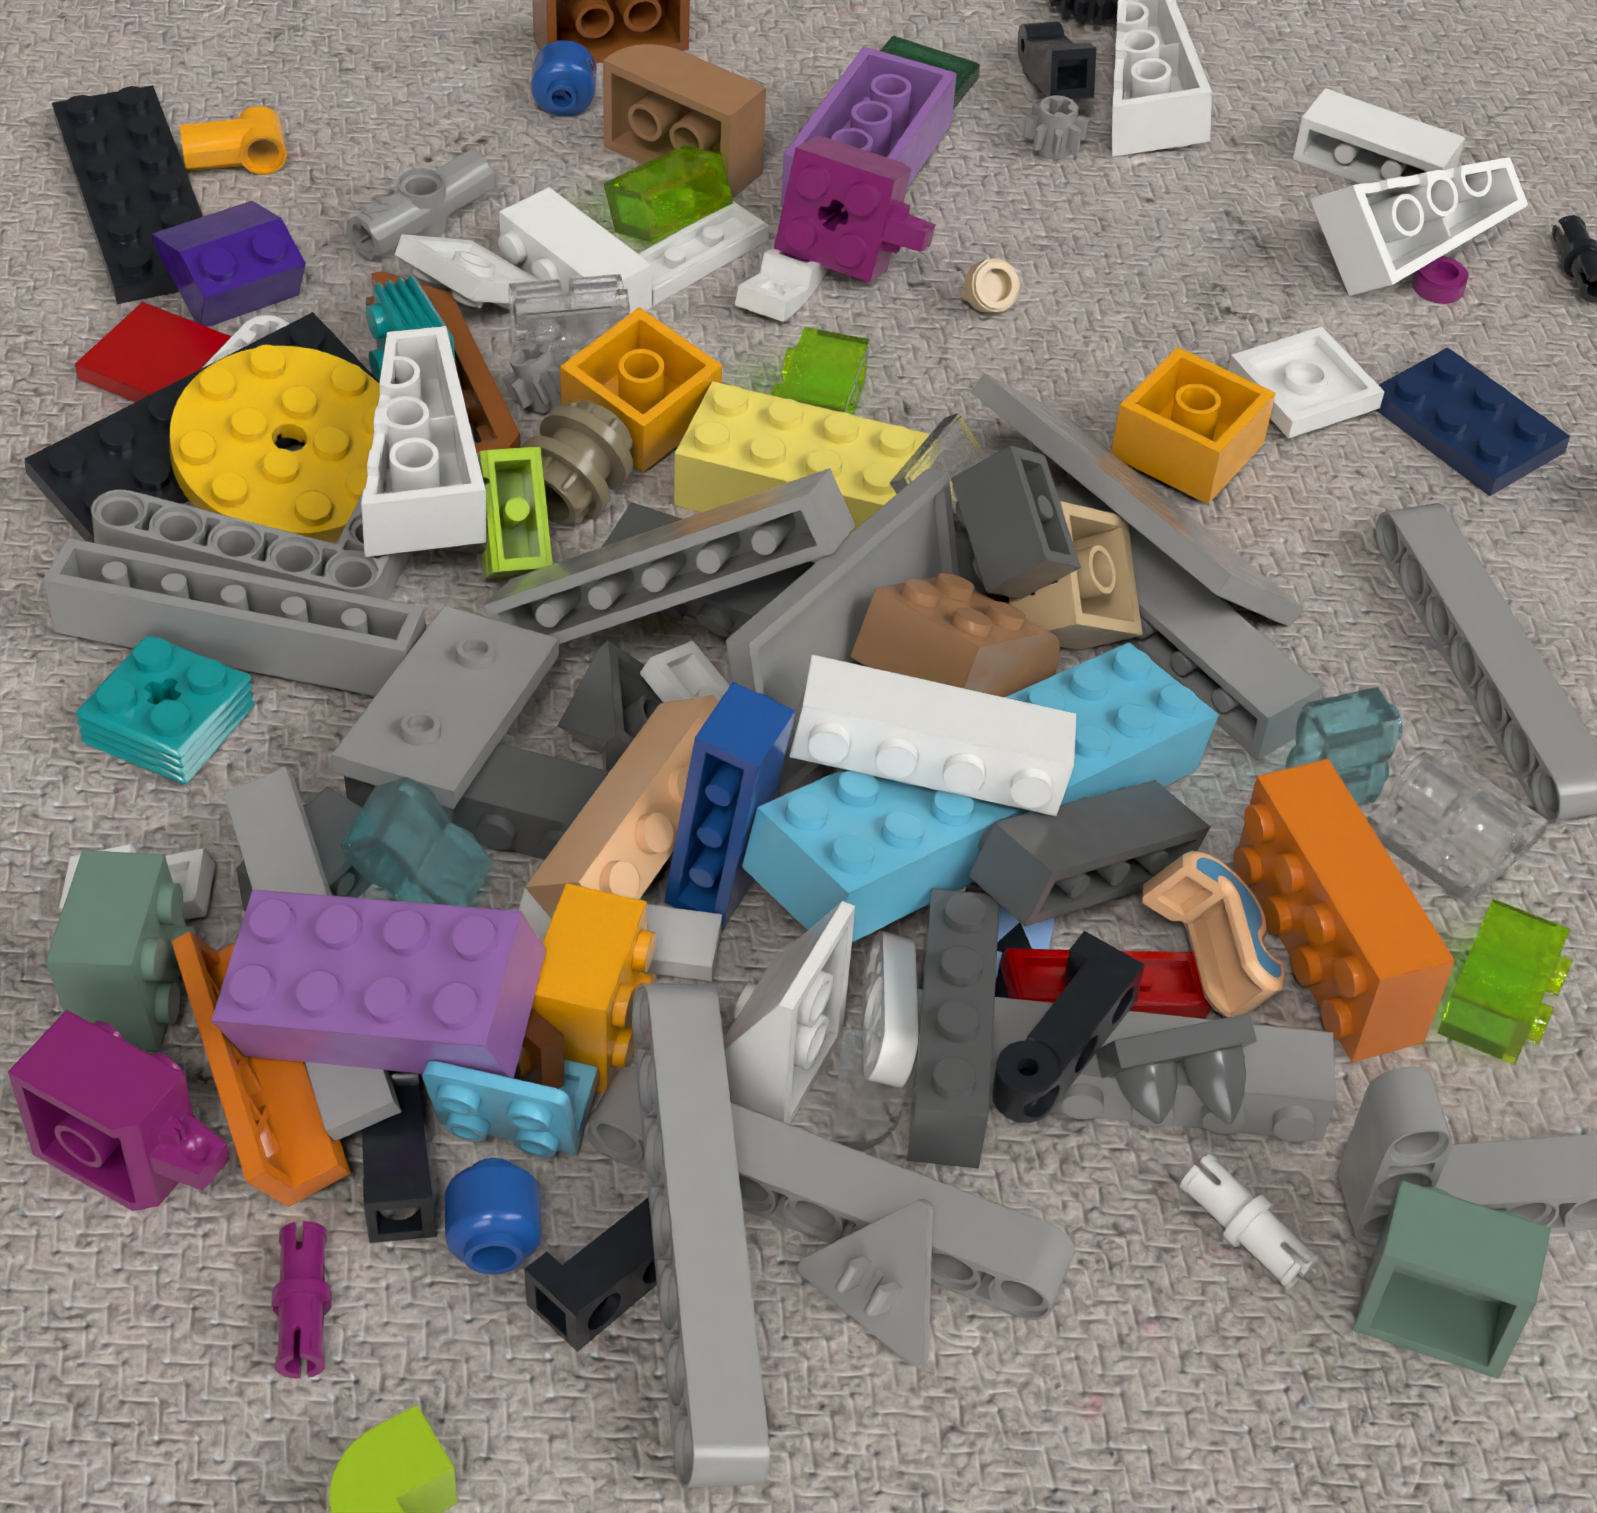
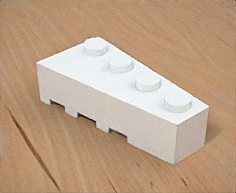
M1118 0L1112 105V157L1173 147L1183 148L1192 144L1210 142L1212 90L1176 0Z
M1510 157L1463 165L1446 170H1434L1407 177H1395L1379 182L1356 184L1310 199L1349 296L1395 284L1528 206Z
M446 326L387 332L379 384L380 396L378 407L375 409L373 423L374 436L367 463L366 489L363 490L361 503L365 557L486 543V490Z

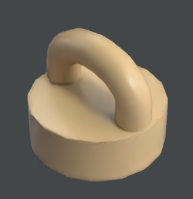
M993 258L979 261L970 267L965 276L961 298L982 313L990 314L1005 311L1015 303L1019 295L1020 282L1018 274L1014 267L1005 260Z

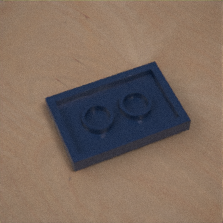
M1448 347L1379 384L1384 391L1380 409L1376 411L1488 496H1492L1564 454L1570 439V435Z

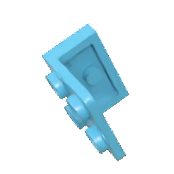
M564 1059V1086L559 1089L439 1061H428L422 1078L439 1123L445 1125V1129L452 1135L476 1142L485 1141L487 1135L514 1141L515 1147L525 1153L550 1158L556 1155V1151L577 1156L600 1076L596 1066Z

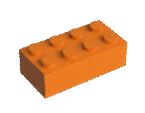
M1329 759L1257 776L1250 804L1245 809V823L1239 846L1235 849L1233 855L1235 871L1243 882L1250 886L1260 903L1265 915L1267 929L1272 935L1279 936L1290 955L1292 969L1297 981L1304 987L1308 986L1319 1005L1326 1031L1333 1032V1039L1339 1040L1352 1063L1424 1043L1455 960Z

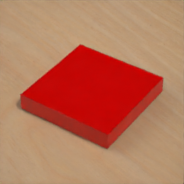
M141 302L75 363L77 378L137 402L202 369L232 336Z

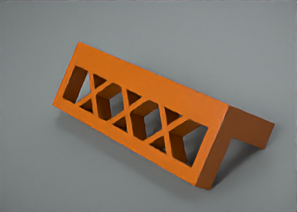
M190 931L171 941L246 1182L285 1206L290 1207L351 1174L340 1139L334 1141L325 1131L305 1062L244 1056L211 1021L236 942L217 952Z

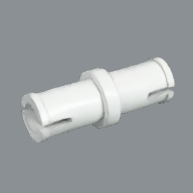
M1212 1154L1203 1157L1200 1160L1203 1169L1200 1171L1194 1165L1183 1178L1180 1188L1185 1193L1191 1195L1225 1228L1223 1236L1232 1246L1238 1247L1242 1244L1281 1281V1285L1285 1289L1294 1286L1298 1282L1296 1275L1299 1274L1301 1277H1304L1317 1261L1319 1254L1304 1244L1272 1213L1274 1204L1264 1195L1254 1197L1218 1163L1217 1158Z

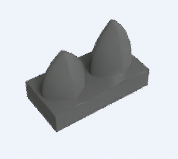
M1248 1013L1114 1040L1097 1049L1095 1053L1101 1078L1116 1076L1122 1094L1131 1106L1153 1123H1162L1173 1105L1178 1086L1176 1063L1183 1062L1189 1081L1203 1104L1223 1122L1231 1124L1234 1122L1241 1107L1245 1091L1246 1067L1243 1048L1256 1042L1257 1039L1251 1015Z

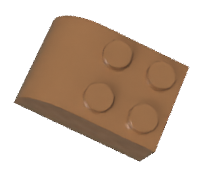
M634 45L620 49L603 60L604 147L726 203L731 201L763 173L766 87L684 51L664 45Z
M939 573L938 577L922 580L909 578L905 579L904 583L876 587L850 657L866 667L999 697H1007L1056 674L1060 657V643L1055 634L1025 618L1026 615L1018 608L989 598L975 590L971 582L951 573Z

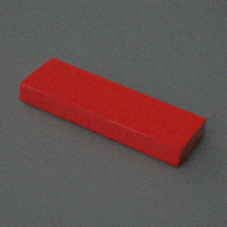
M1006 948L1000 961L1008 998L1054 1003L1066 988L1064 979L1069 950ZM1122 951L1145 964L1138 999L1130 1011L1206 1019L1212 1007L1203 996L1192 952Z

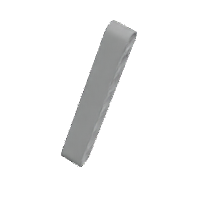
M1432 503L1381 513L1376 523V540L1383 559L1538 814L1548 823L1596 814L1597 744L1447 509L1440 503Z
M640 983L634 993L632 1004V1032L676 1475L682 1488L761 1485L767 1477L769 1468V1435L718 994L715 987L711 984Z
M622 1067L615 1073L587 1122L584 1132L586 1139L601 1154L646 1172L636 1067ZM731 1103L742 1207L744 1211L832 1244L916 1200L926 1199L933 1206L932 1284L1017 1317L1040 1320L1050 1314L1075 1254L1073 1241L1060 1228L1046 1221Z

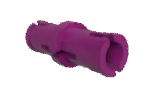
M303 1221V1243L302 1241H297V1226L295 1222L283 1226L279 1231V1244L281 1245L280 1282L272 1289L271 1307H273V1312L279 1316L278 1355L275 1358V1370L285 1377L294 1379L301 1378V1359L307 1360L308 1378L320 1374L325 1369V1356L323 1355L324 1315L332 1308L331 1287L325 1282L327 1230L324 1226L311 1221Z

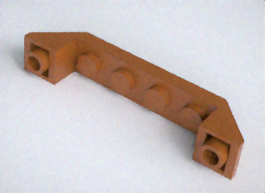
M384 271L371 273L373 289L377 282L385 286L388 279L396 283L400 276ZM420 283L454 337L455 365L469 424L472 423L474 426L476 453L478 454L480 451L520 448V432L452 293ZM374 290L373 296L366 297V307L374 304Z

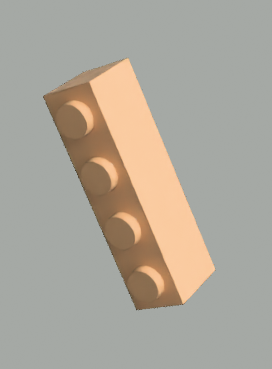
M714 695L665 702L658 705L525 886L551 920L566 883L640 899L674 851L694 739L718 704V700Z

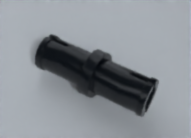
M1576 215L1565 216L1558 220L1564 230V235L1560 227L1554 225L1552 228L1553 239L1562 252V267L1567 275L1575 279L1581 297L1587 302H1597V241L1591 239L1585 222L1581 217Z

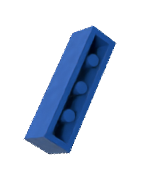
M732 682L694 739L664 903L678 909L722 914V931L724 930L755 880L742 868L757 807L774 800L776 797L795 710L778 703L770 696L756 693Z

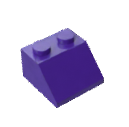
M249 201L152 234V241L196 323L210 327L299 295L306 263L282 218L254 201Z

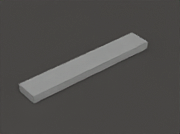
M286 766L224 793L253 890L332 896L294 777ZM305 1062L325 1131L334 1141L402 1112L388 1070Z

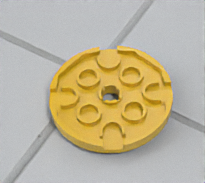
M261 345L229 355L213 363L188 384L173 410L170 423L169 451L173 472L180 488L195 508L329 543L338 541L366 487L369 450L372 449L375 409L378 407L380 396L379 383L357 365L329 353L303 347ZM280 434L282 438H293L299 442L305 441V446L298 451L291 452L287 449L278 448L274 443Z

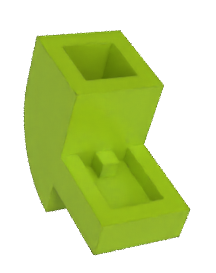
M418 1405L382 1422L358 1437L341 1456L330 1482V1513H442L458 1504L454 1466Z

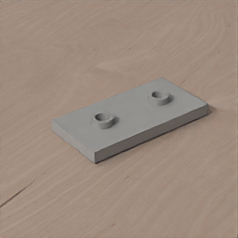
M444 605L331 754L332 772L454 809L559 656V638Z

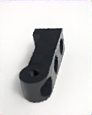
M1058 21L1023 23L1019 26L1018 55L1023 67L1022 69L1047 97L1060 95L1070 99L1094 98L1096 47L1090 42L1073 43L1064 35L1063 27Z
M1084 930L1069 950L1064 979L1066 988L1030 1032L1025 1041L1011 1043L999 1054L996 1061L992 1100L997 1110L1003 1116L1018 1123H1032L1042 1120L1052 1111L1094 1057L1095 1051L1101 1048L1137 1002L1145 964Z
M389 1071L402 1112L362 1129L363 1201L369 1243L436 1237L418 1073ZM419 1207L415 1214L403 1220H392L380 1213L381 1210Z
M649 1197L563 1265L546 1251L524 1268L527 1306L577 1352L657 1285Z

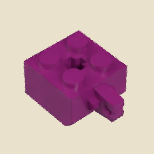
M818 135L795 148L774 249L808 262L820 263L823 267L871 283L888 270L891 253L897 254V252H900L901 247L919 252L929 247L936 224L909 214L910 205L904 203L911 169L907 165Z
M66 1010L8 1071L32 1154L131 1211L159 1206L179 1182L203 1191L230 1159L227 1142L195 1118L186 1084L187 1078L181 1067L164 1054L155 1052L149 1055L127 1043L115 1028L105 1022L95 1021L92 1024Z

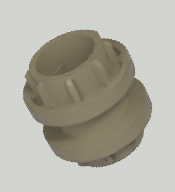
M581 401L578 403L570 402L569 405L556 406L542 420L540 424L541 436L529 438L521 448H541L548 520L563 525L579 524L584 517L589 519L598 517L610 501L609 489L622 486L632 473L633 458L629 450L633 446V440L625 424L614 413L599 404Z

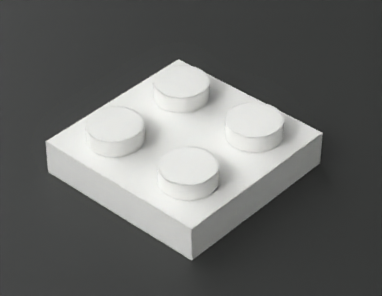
M401 234L395 252L396 256L414 266L412 273L415 276L430 283L448 286L453 289L452 295L455 300L471 307L481 308L484 302H492L500 307L513 310L517 308L518 304L541 305L548 287L547 284L472 240Z
M1322 326L1232 354L1228 371L1276 393L1270 419L1288 439L1380 409L1384 395L1381 387Z

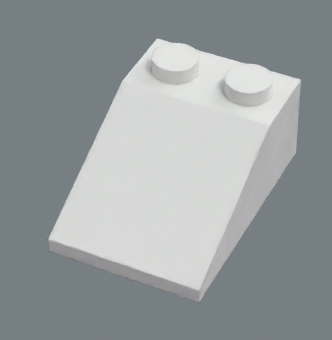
M841 901L776 957L757 985L750 982L743 989L735 1007L734 1023L726 1035L723 1034L731 1103L790 1125L843 1034L855 915L854 905Z

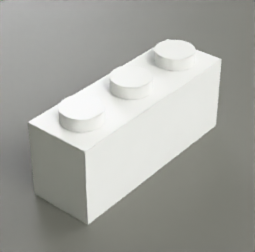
M1325 88L1302 116L1293 159L1360 184L1373 183L1395 177H1407L1434 170L1456 168L1465 137Z
M550 187L499 211L500 237L498 245L504 259L547 284L546 292H550L568 306L577 317L583 318L602 334L638 307L645 311L652 308V264Z

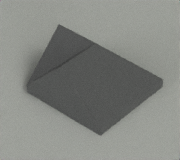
M610 641L599 647L558 724L559 728L602 754L603 770L611 771L658 705L663 703L640 675L645 665Z

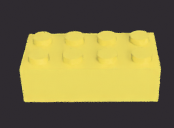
M712 381L675 452L674 505L705 512L831 468L856 525L850 532L851 534L923 471L929 469L932 434Z

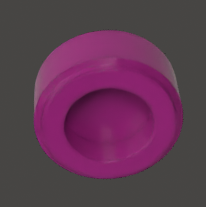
M1441 256L1415 271L1412 287L1425 300L1448 304L1462 298L1469 276L1466 268L1461 263L1452 258Z

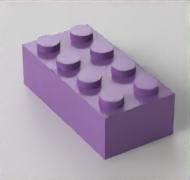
M863 46L785 151L783 156L781 206L784 203L795 148L818 135L904 163L911 169L909 187L952 124L957 73Z
M252 890L211 1021L244 1056L419 1074H423L428 1061H439L514 1079L546 949L521 911Z

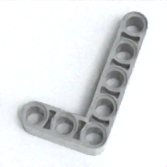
M119 489L99 495L91 508L94 542L98 544L389 600L411 552L365 557L361 510L363 493L337 544L129 490Z
M1419 1067L1392 1069L1376 1077L1367 1087L1338 1168V1179L1354 1235L1360 1243L1376 1246L1401 1180L1419 1186L1436 1187L1448 1192L1453 1197L1494 1210L1515 1212L1528 1221L1550 1227V1233L1597 1230V1133L1452 1144V1136L1433 1078L1427 1070Z

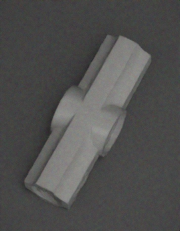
M473 148L436 170L428 168L408 170L401 174L397 180L398 192L347 221L348 235L357 246L358 252L371 261L397 246L401 234L438 237L446 231L448 226L447 216L496 187L495 172L487 163L485 155Z

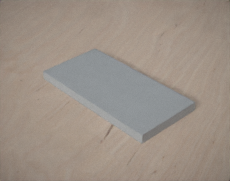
M985 373L971 391L973 395L1214 594L1288 627L1293 624L1303 611L1304 607L1067 415Z
M933 469L923 471L848 535L833 554L821 558L726 639L732 682L756 693L770 696L778 703L795 710L775 799L813 783L830 767L790 757L798 705L811 654L865 666L850 656L876 587L904 583L905 579L909 578L922 580L938 577L939 573H951L959 576L948 471Z

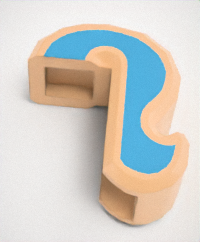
M1190 851L1183 854L1143 884L1142 903L1170 921H1181L1184 924L1188 933L1203 996L1221 1016L1228 1018L1248 1014L1282 990L1284 987V967L1282 961L1273 957L1263 944L1267 932L1264 912L1257 898L1243 880L1224 863L1209 854Z

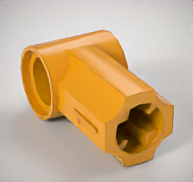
M254 106L247 108L240 113L237 119L179 125L186 172L244 166L248 171L255 174L267 175L281 169L286 162L287 150L280 116L268 107Z

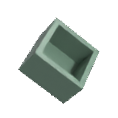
M82 850L45 961L64 1012L69 1010L92 1024L95 1021L105 1022L115 1028L127 1043L140 1050L159 1051L166 1025L174 1024L179 1013L180 988L178 983L181 971L171 941L189 931L195 935L194 928L187 927L182 914V887L179 883H173L165 854Z
M1401 1180L1370 1259L1353 1331L1499 1379L1536 1305L1551 1228L1528 1221L1512 1211L1494 1210L1453 1197L1448 1192L1436 1187L1419 1186Z

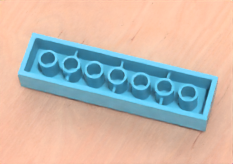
M1130 642L1004 697L1076 714L1074 768L1061 805L1077 801L1083 797L1088 798L1115 791L1121 787L1126 788L1156 780L1165 787L1197 771L1219 716L1218 713L1201 701L1192 690L1180 684L1154 663L1146 653L1138 650ZM842 769L757 807L742 868L807 930L841 901L854 905L855 915L852 942L928 905L932 888L956 891L973 883L974 881L968 875L980 853L978 844L984 832L1000 819H1008L1034 811Z

